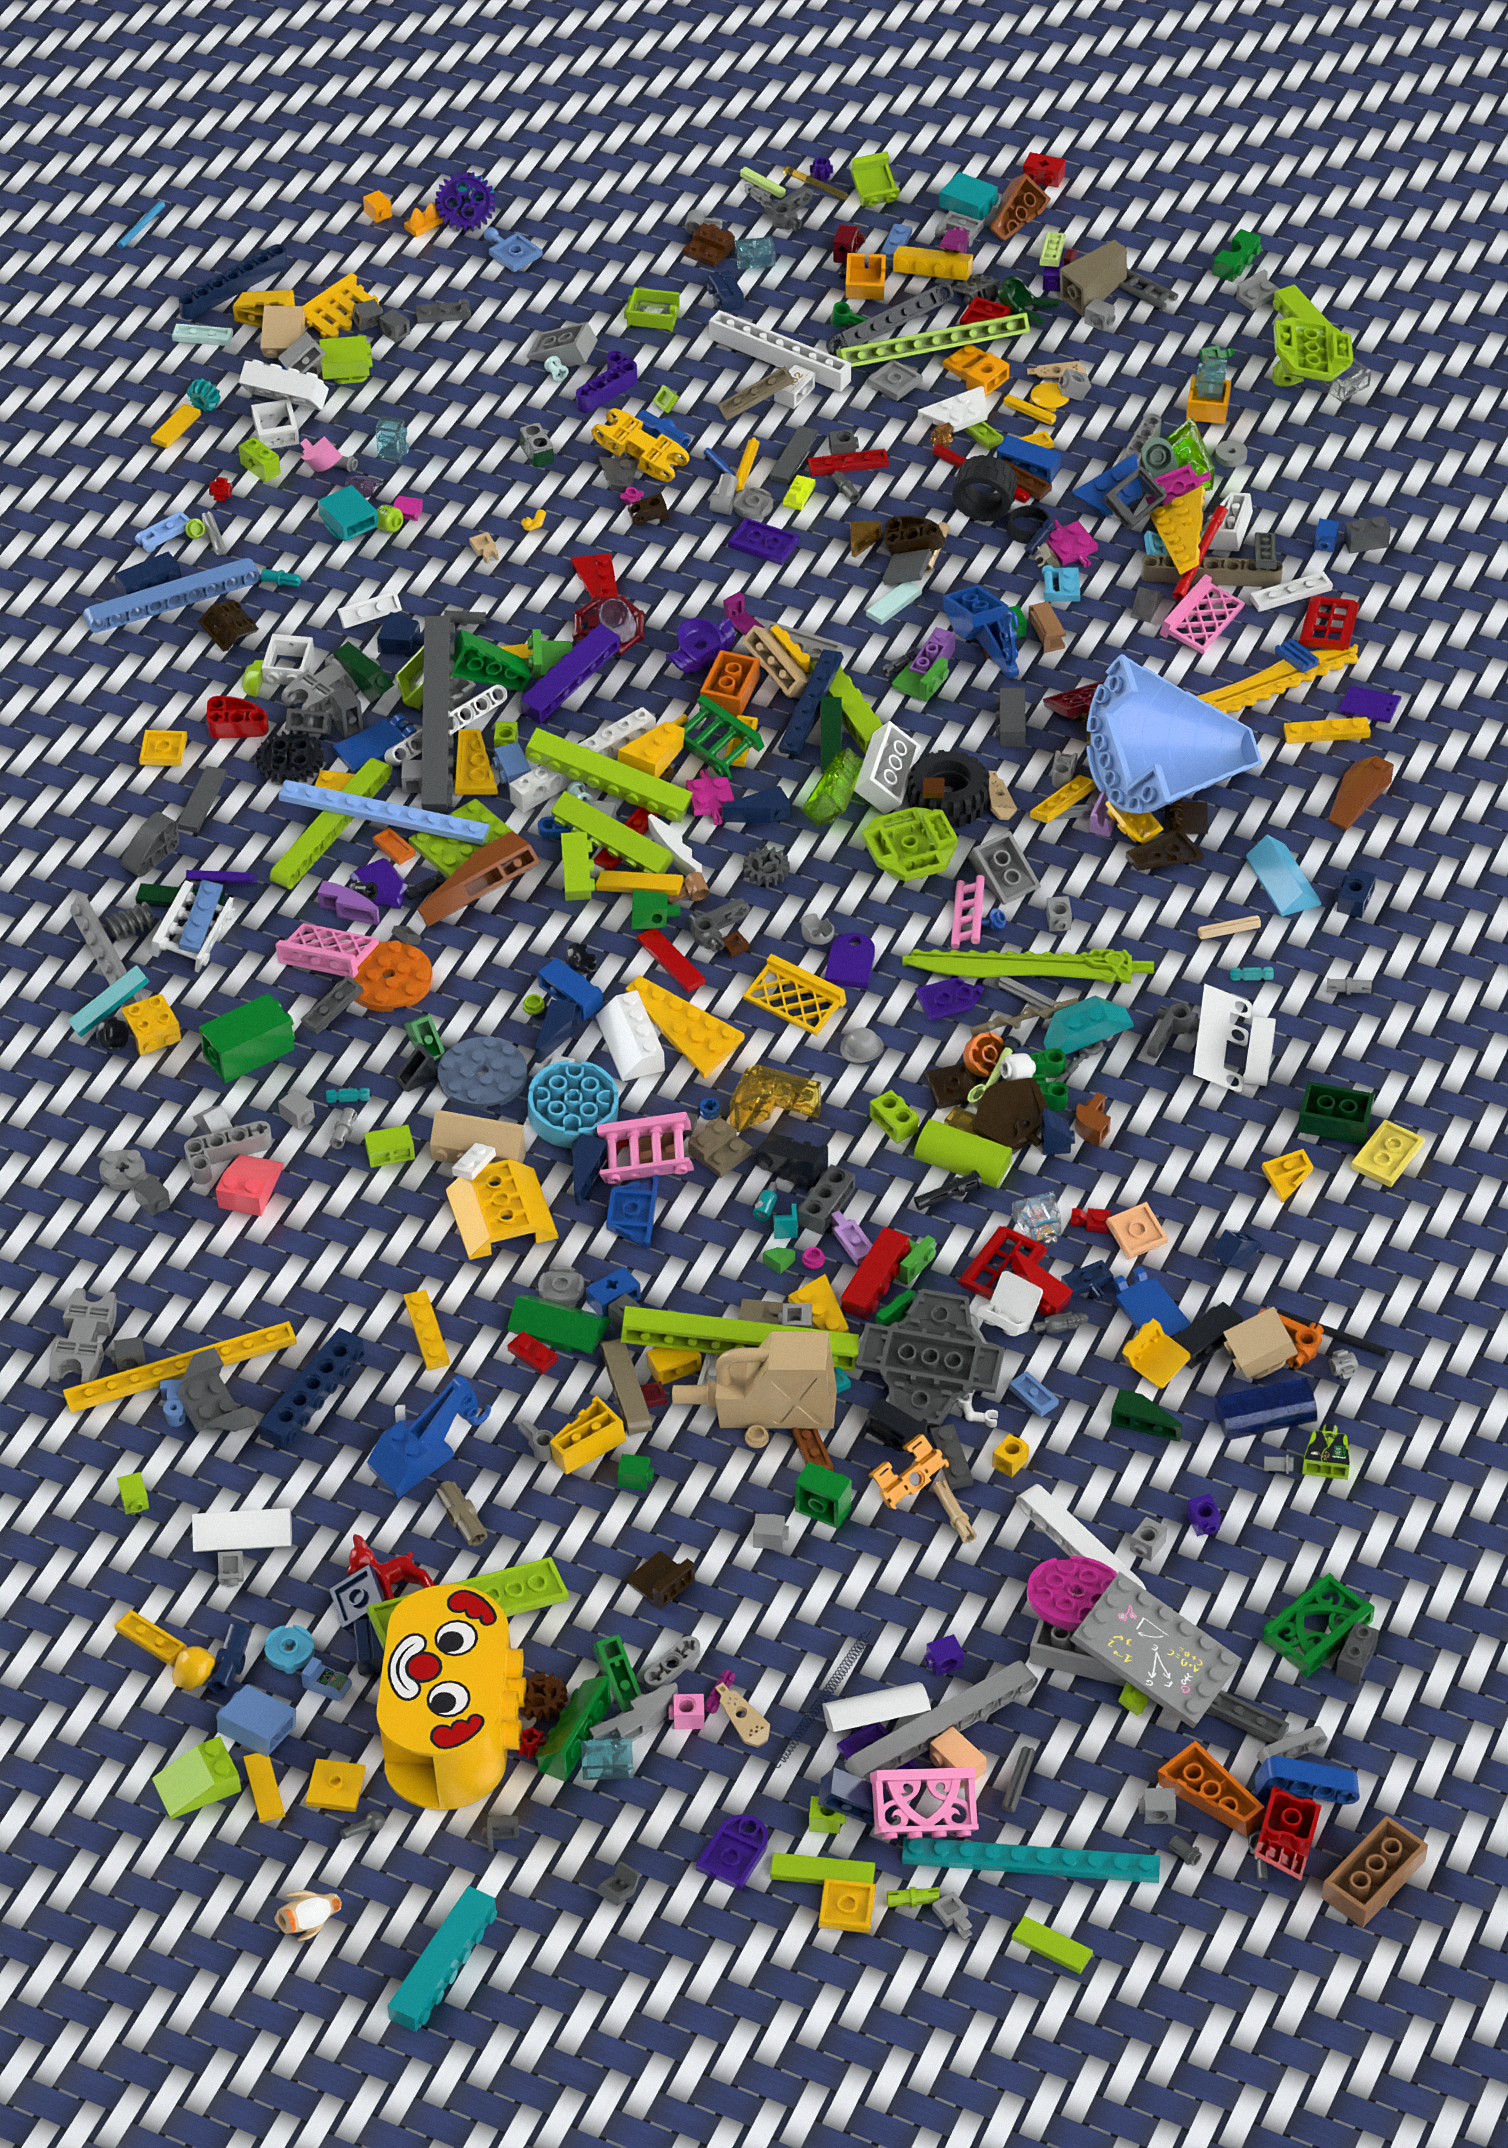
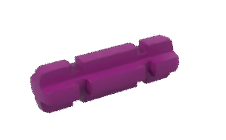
M728 1669L722 1672L721 1678L717 1681L710 1693V1697L705 1702L704 1709L711 1714L717 1712L721 1695L715 1687L723 1682L730 1689L729 1687L735 1680V1673L730 1672Z

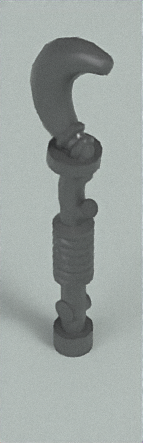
M1100 1040L1094 1043V1046L1090 1049L1082 1048L1079 1051V1057H1074L1073 1061L1064 1069V1073L1053 1082H1064L1068 1076L1075 1072L1084 1059H1088L1090 1055H1096L1101 1052L1103 1041Z

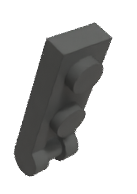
M461 299L459 302L416 305L417 322L421 324L467 320L471 317L470 302L468 299Z

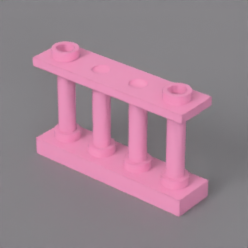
M680 1112L597 1125V1134L600 1139L607 1141L608 1169L600 1170V1176L604 1183L618 1184L621 1181L652 1177L654 1175L685 1174L688 1171H693L694 1166L690 1158H684L683 1132L691 1129V1122L687 1113ZM673 1132L675 1159L662 1161L660 1135ZM650 1135L653 1162L640 1164L638 1139ZM629 1139L631 1166L617 1168L616 1142Z

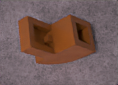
M1099 1092L1095 1094L1093 1099H1089L1085 1106L1082 1104L1077 1105L1075 1120L1077 1134L1085 1141L1100 1146L1109 1134L1111 1121L1110 1116L1103 1114L1105 1095Z

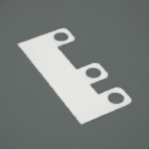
M1204 984L1193 1075L1237 1092L1242 1091L1243 1077L1240 1074L1225 1069L1224 1060L1227 1040L1241 1046H1246L1248 1043V1031L1229 1023L1230 1012L1249 1018L1252 1009L1249 1001ZM1238 1001L1245 1003L1248 1011L1246 1013L1239 1012L1235 1008V1003ZM1232 1030H1240L1244 1034V1040L1238 1041L1234 1039ZM1228 1075L1235 1076L1239 1080V1085L1236 1087L1229 1085L1226 1077Z

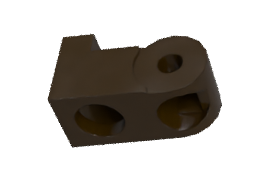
M661 493L633 502L628 507L629 515L635 525H643L647 521L660 518L661 521L669 519L667 506Z

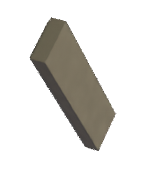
M786 366L719 403L717 406L725 420L728 421L794 383V380Z

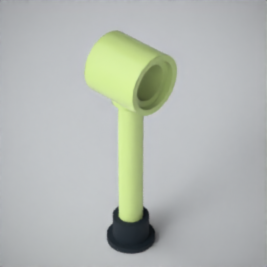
M1005 1036V1043L1002 1047L1003 1052L986 1086L979 1084L969 1092L968 1101L976 1109L979 1107L985 1090L998 1082L1001 1076V1062L1004 1061L1007 1055L1014 1054L1016 1049L1020 1048L1021 1042L1017 1038Z

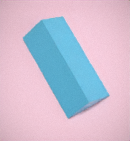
M1266 835L1246 854V860L1281 916L1321 905L1320 899L1284 843Z

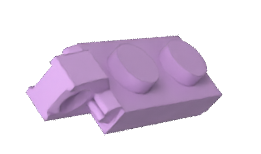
M836 1211L831 1214L832 1231L858 1266L868 1254L872 1243L855 1220H846L840 1211Z

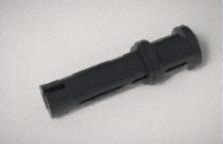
M973 1170L971 1174L964 1177H955L950 1184L914 1197V1203L920 1211L953 1196H965L966 1192L976 1188L978 1190L982 1189V1179L977 1170Z

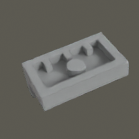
M1264 269L1237 285L1236 300L1253 311L1274 299L1275 291L1280 288L1267 280L1268 271Z

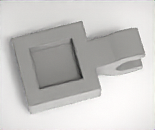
M954 1891L932 1903V1910L946 1927L954 1924L963 1940L972 1935V1932L969 1930L972 1925L966 1918L968 1916V1908Z

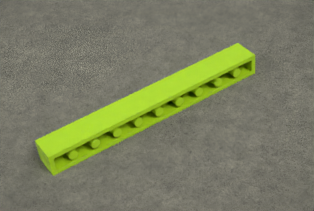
M1020 313L836 349L837 358L850 362L851 367L1028 333L1030 328L1027 313Z
M625 1306L621 1343L721 1355L728 1350L736 1348H759L771 1332H829L834 1367L855 1371L858 1358L859 1334Z

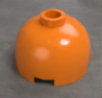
M993 1032L981 1033L972 1037L966 1043L963 1052V1060L968 1070L978 1077H990L1003 1052L1004 1040Z

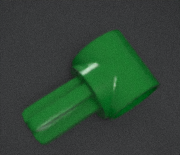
M845 302L834 304L830 318L832 325L835 327H844L848 323L857 325L867 320V318L853 314L852 309Z

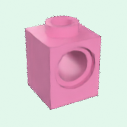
M674 1694V1704L669 1705V1720H674V1730L704 1729V1694Z

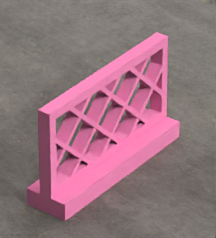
M1205 574L1163 621L1160 635L1165 638L1171 635L1203 654L1243 609L1245 602L1212 584V577ZM1210 591L1217 594L1219 598H1209ZM1225 603H1232L1237 607L1227 609ZM1207 604L1209 609L1199 610L1198 605ZM1212 604H1221L1222 609H1213ZM1211 615L1212 621H1203L1201 616ZM1215 615H1225L1226 620H1216ZM1197 616L1198 622H1189L1188 617ZM1214 626L1215 632H1206L1205 627ZM1200 627L1202 633H1192L1191 628ZM1178 628H1186L1188 633L1182 634L1176 630ZM1204 638L1205 644L1202 646L1195 642L1194 639Z
M303 923L286 941L279 940L275 945L279 963L355 978L358 974L357 967L379 944V941L375 937ZM317 939V941L306 943V941ZM350 940V941H346V942L339 943V941ZM336 943L335 945H331V946H327V947L324 946V945ZM354 947L353 949L343 951V949Z

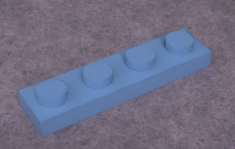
M202 879L178 949L199 954L223 891L222 884Z

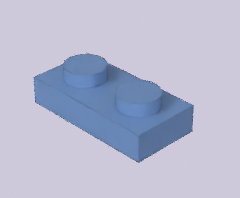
M1028 1371L1009 1383V1389L1039 1417L1044 1416L1058 1406L1059 1399Z

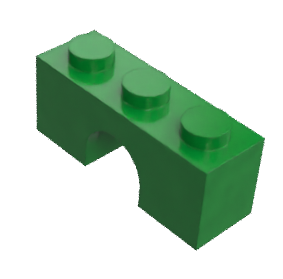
M1240 229L1232 238L1231 252L1222 250L1214 259L1213 275L1234 282L1238 276L1242 275L1243 270L1251 264L1253 258L1260 254L1262 249L1260 244L1261 236Z

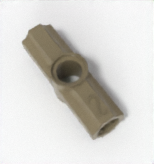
M448 1480L441 1483L440 1487L436 1489V1493L446 1509L451 1525L454 1528L458 1527L469 1546L473 1545L476 1547L481 1545L488 1536L486 1529L477 1517L473 1503L470 1499H465L455 1482Z

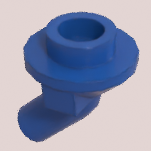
M994 908L989 912V917L982 918L981 926H990L993 930L1002 929L1005 927L1006 916L1004 912Z

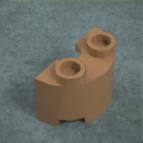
M663 1133L662 1137H660L662 1161L675 1159L674 1133ZM651 1136L639 1138L640 1164L653 1162Z

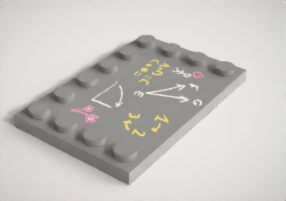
M1121 1572L1117 1574L1070 1638L1073 1643L1193 1729L1242 1660Z

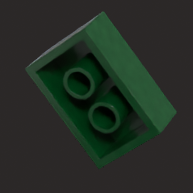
M1307 1081L1299 1114L1297 1132L1365 1145L1375 1093Z

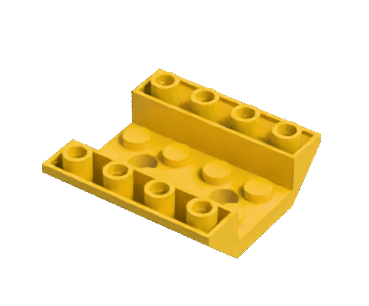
M512 1159L487 1164L473 1180L458 1177L446 1189V1194L469 1260L492 1255V1242L533 1233L536 1244L558 1239V1233L535 1170L532 1167ZM495 1181L500 1183L497 1186L489 1185L491 1182ZM505 1215H510L512 1218L509 1220H504L501 1217Z

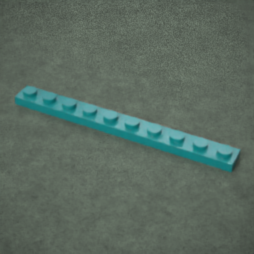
M904 1837L902 1864L1159 1883L1160 1856L930 1838L908 1839Z

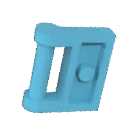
M1045 565L1042 568V576L1045 581V591L1043 593L1045 601H1080L1078 568H1053L1051 565ZM1053 578H1058V592L1053 590Z

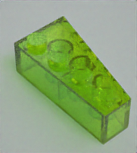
M849 747L834 756L801 808L818 827L825 823L830 824L837 816L843 814L853 795L863 761Z

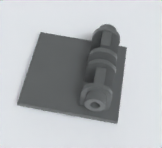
M976 274L972 276V279L959 281L951 288L953 291L965 294L964 302L966 305H970L975 297L987 299L997 295L999 288L997 283H1000L1001 280L995 279L992 276L987 277L983 274Z

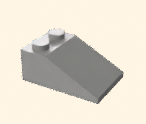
M588 322L539 333L527 354V358L545 362L549 357L557 356L563 366H581L587 362L598 340Z
M1011 831L973 848L968 855L977 874L985 877L984 883L1003 905L1041 887Z

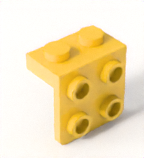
M1107 801L1105 803L1108 807L1106 811L1114 821L1117 820L1119 823L1117 824L1118 828L1125 835L1128 834L1135 843L1137 841L1142 844L1149 842L1164 829L1151 812L1141 814L1121 812L1111 802Z
M162 994L122 1008V1014L135 1035L136 1048L140 1056L181 1041L179 1022Z
M1154 1318L1140 1328L1139 1334L1133 1340L1128 1341L1122 1351L1126 1363L1159 1389L1164 1388L1191 1358L1187 1350L1163 1332L1160 1323Z

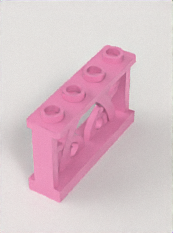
M975 1768L876 1770L870 1773L873 1792L874 1835H882V1839H897V1834H907L908 1839L922 1838V1834L931 1833L932 1838L947 1837V1833H956V1837L971 1836V1832L979 1830L974 1778H976ZM961 1781H964L965 1801L956 1798ZM921 1782H926L927 1789L933 1797L943 1801L940 1807L927 1819L920 1816L907 1804V1801L913 1799L918 1794ZM882 1783H886L888 1792L892 1798L891 1801L885 1804L883 1800ZM938 1783L944 1785V1789L941 1792H947L946 1796L936 1791ZM904 1784H909L912 1792L903 1797L901 1794L906 1793L903 1786ZM953 1803L963 1807L966 1812V1818L962 1823H955L951 1819L953 1814L960 1816L959 1811L952 1807ZM896 1805L898 1808L891 1814V1818L894 1815L900 1818L898 1825H890L885 1819V1812L890 1806ZM942 1818H943L944 1823L946 1824V1825H935V1824H936L937 1822H939ZM908 1820H910L911 1822H913V1823H914L915 1825H917V1826H906V1825H907V1823H908Z

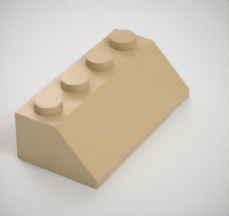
M442 1110L435 1111L430 1140L431 1159L456 1164L475 1143L495 1148L496 1156L488 1164L508 1159L523 1164L526 1156L524 1125Z

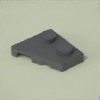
M599 457V466L604 471L605 479L608 481L611 491L625 492L627 487L633 486L637 460Z

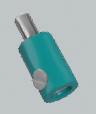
M771 1182L768 1190L761 1192L753 1211L755 1219L762 1222L768 1221L777 1201V1195L775 1194L778 1187L777 1183Z

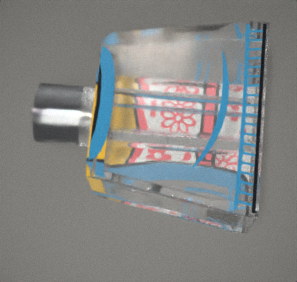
M1053 1191L1012 1203V1219L1025 1236L1036 1241L1043 1239L1047 1246L1057 1242L1058 1238L1056 1235L1061 1233V1215Z

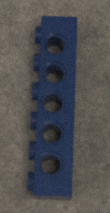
M339 1327L258 1424L260 1439L282 1450H285L290 1443H293L300 1430L309 1424L314 1413L323 1407L328 1396L337 1390L338 1384L342 1379L347 1378L352 1367L362 1360L365 1354L363 1338Z

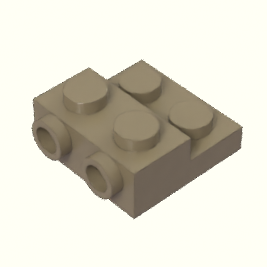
M719 1118L717 1121H709L704 1131L700 1134L697 1132L693 1133L688 1141L689 1155L720 1178L753 1154V1147L739 1138L737 1130L722 1118Z

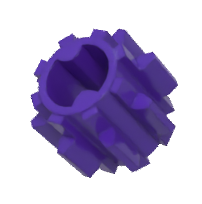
M816 157L813 160V164L810 165V173H813V178L816 181H827L830 178V174L833 173V165H830V160L827 157Z

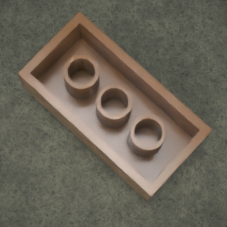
M1386 1816L1324 1881L1322 1899L1363 1928L1425 1862L1428 1844Z

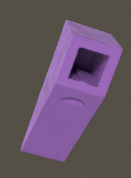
M936 627L909 667V670L925 675L940 657L949 660L955 651V633Z

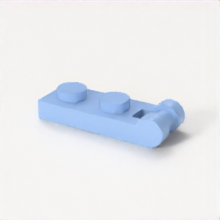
M180 511L139 532L135 537V541L139 545H143L147 552H153L156 546L185 532L186 523L190 519Z

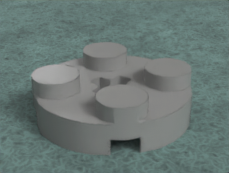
M137 1150L108 1151L104 1154V1159L99 1167L101 1180L104 1184L105 1182L109 1184L110 1188L114 1190L131 1189L140 1179L142 1181L146 1175L144 1159ZM120 1168H127L124 1170V1172H120L119 1170Z

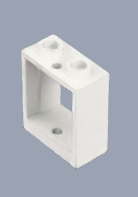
M290 399L251 405L253 422L257 438L260 442L270 449L300 444L298 427ZM287 416L289 418L290 425L262 430L260 421Z
M272 634L262 665L263 683L289 685L307 670L309 671L314 656L313 638ZM277 655L303 657L300 669L274 667Z

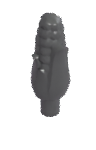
M1071 1311L1064 1314L1050 1315L1044 1318V1321L1033 1323L1034 1332L1046 1330L1047 1333H1059L1069 1329H1077L1078 1325L1088 1322V1315L1086 1313L1072 1314Z

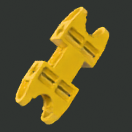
M617 408L610 409L606 414V418L611 426L596 424L591 430L593 438L604 448L619 457L624 451L639 460L638 469L663 482H670L675 477V472L670 467V464L685 466L689 462V454L677 442L662 433L655 439L642 431V421Z

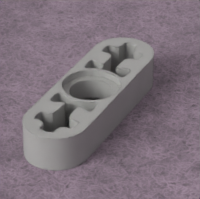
M693 1636L681 1638L644 1673L646 1689L653 1692L663 1685H669L700 1656L699 1640ZM685 1647H693L694 1650L692 1651L691 1649H688L687 1651H685ZM670 1660H675L679 1663L675 1668H669L665 1664ZM660 1676V1681H651V1678L657 1679Z
M1314 1726L1265 1746L1258 1752L1257 1758L1261 1764L1272 1756L1295 1759L1322 1747L1327 1742V1736L1320 1726Z

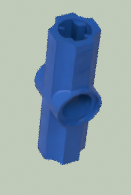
M645 410L638 413L637 419L643 422L642 428L648 431L652 437L657 439L662 433L677 442L685 450L688 448L691 436L677 429L672 420L669 418L661 420Z

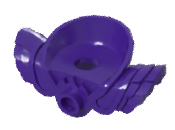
M724 617L714 625L712 622L701 618L685 620L677 629L679 647L677 650L666 654V660L675 664L680 671L686 674L690 671L698 672L701 668L705 670L711 669L720 650L727 651L733 644L735 630L732 621Z

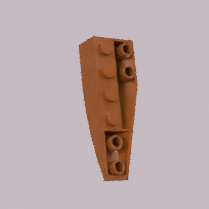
M511 831L478 849L417 910L427 927L532 870L540 863V860L531 845Z

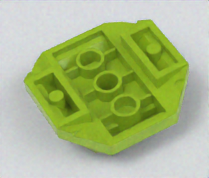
M1294 317L1275 321V353L1281 360L1285 374L1331 382L1351 367L1353 362L1351 334L1343 333L1330 324Z

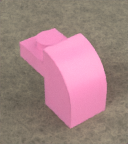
M325 436L314 446L306 438L300 443L305 449L302 451L304 455L301 458L316 472H322L331 468L342 458L339 451Z

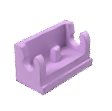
M1101 792L1090 815L1089 832L1110 837L1117 820L1114 821L1106 812L1108 807L1105 803L1109 797L1105 792Z

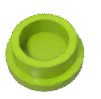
M190 519L186 523L185 531L190 538L198 539L204 534L205 526L199 519Z
M537 994L528 995L523 1002V1010L530 1015L539 1014L545 1008L544 1000Z

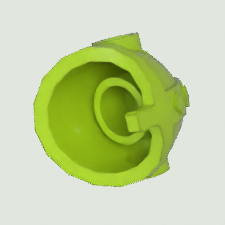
M1281 360L1273 367L1272 381L1276 386L1287 387L1299 382L1304 383L1303 377L1285 374Z

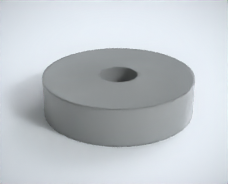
M1223 441L1216 447L1215 458L1219 464L1226 467L1241 466L1247 460V447L1239 441Z

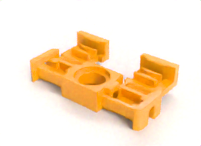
M918 1434L903 1446L904 1450H908L909 1453L913 1452L914 1457H916L914 1460L918 1463L911 1465L899 1476L893 1474L891 1471L892 1466L889 1462H883L868 1474L870 1478H874L880 1487L879 1495L890 1509H897L895 1504L907 1494L914 1495L931 1481L929 1477L941 1467L949 1466L948 1461L941 1457L943 1455L941 1451L933 1449L923 1434ZM913 1472H916L919 1476V1482L915 1486H912L909 1482V1476Z

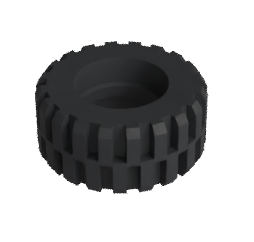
M938 750V753L931 752L926 757H921L912 766L908 776V802L910 808L920 807L932 811L934 809L943 810L953 829L954 826L960 828L964 827L966 823H973L976 818L978 819L984 813L988 806L989 775L985 770V766L978 762V759L974 756L970 757L968 753L963 751L959 753L956 750ZM923 778H945L944 786H954L961 790L944 792V798H923Z

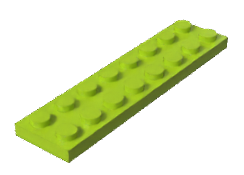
M552 1557L451 1583L472 1587L486 1593L500 1605L506 1617L565 1602L569 1599V1593ZM409 1595L367 1606V1614L383 1650H385L389 1618L395 1607Z

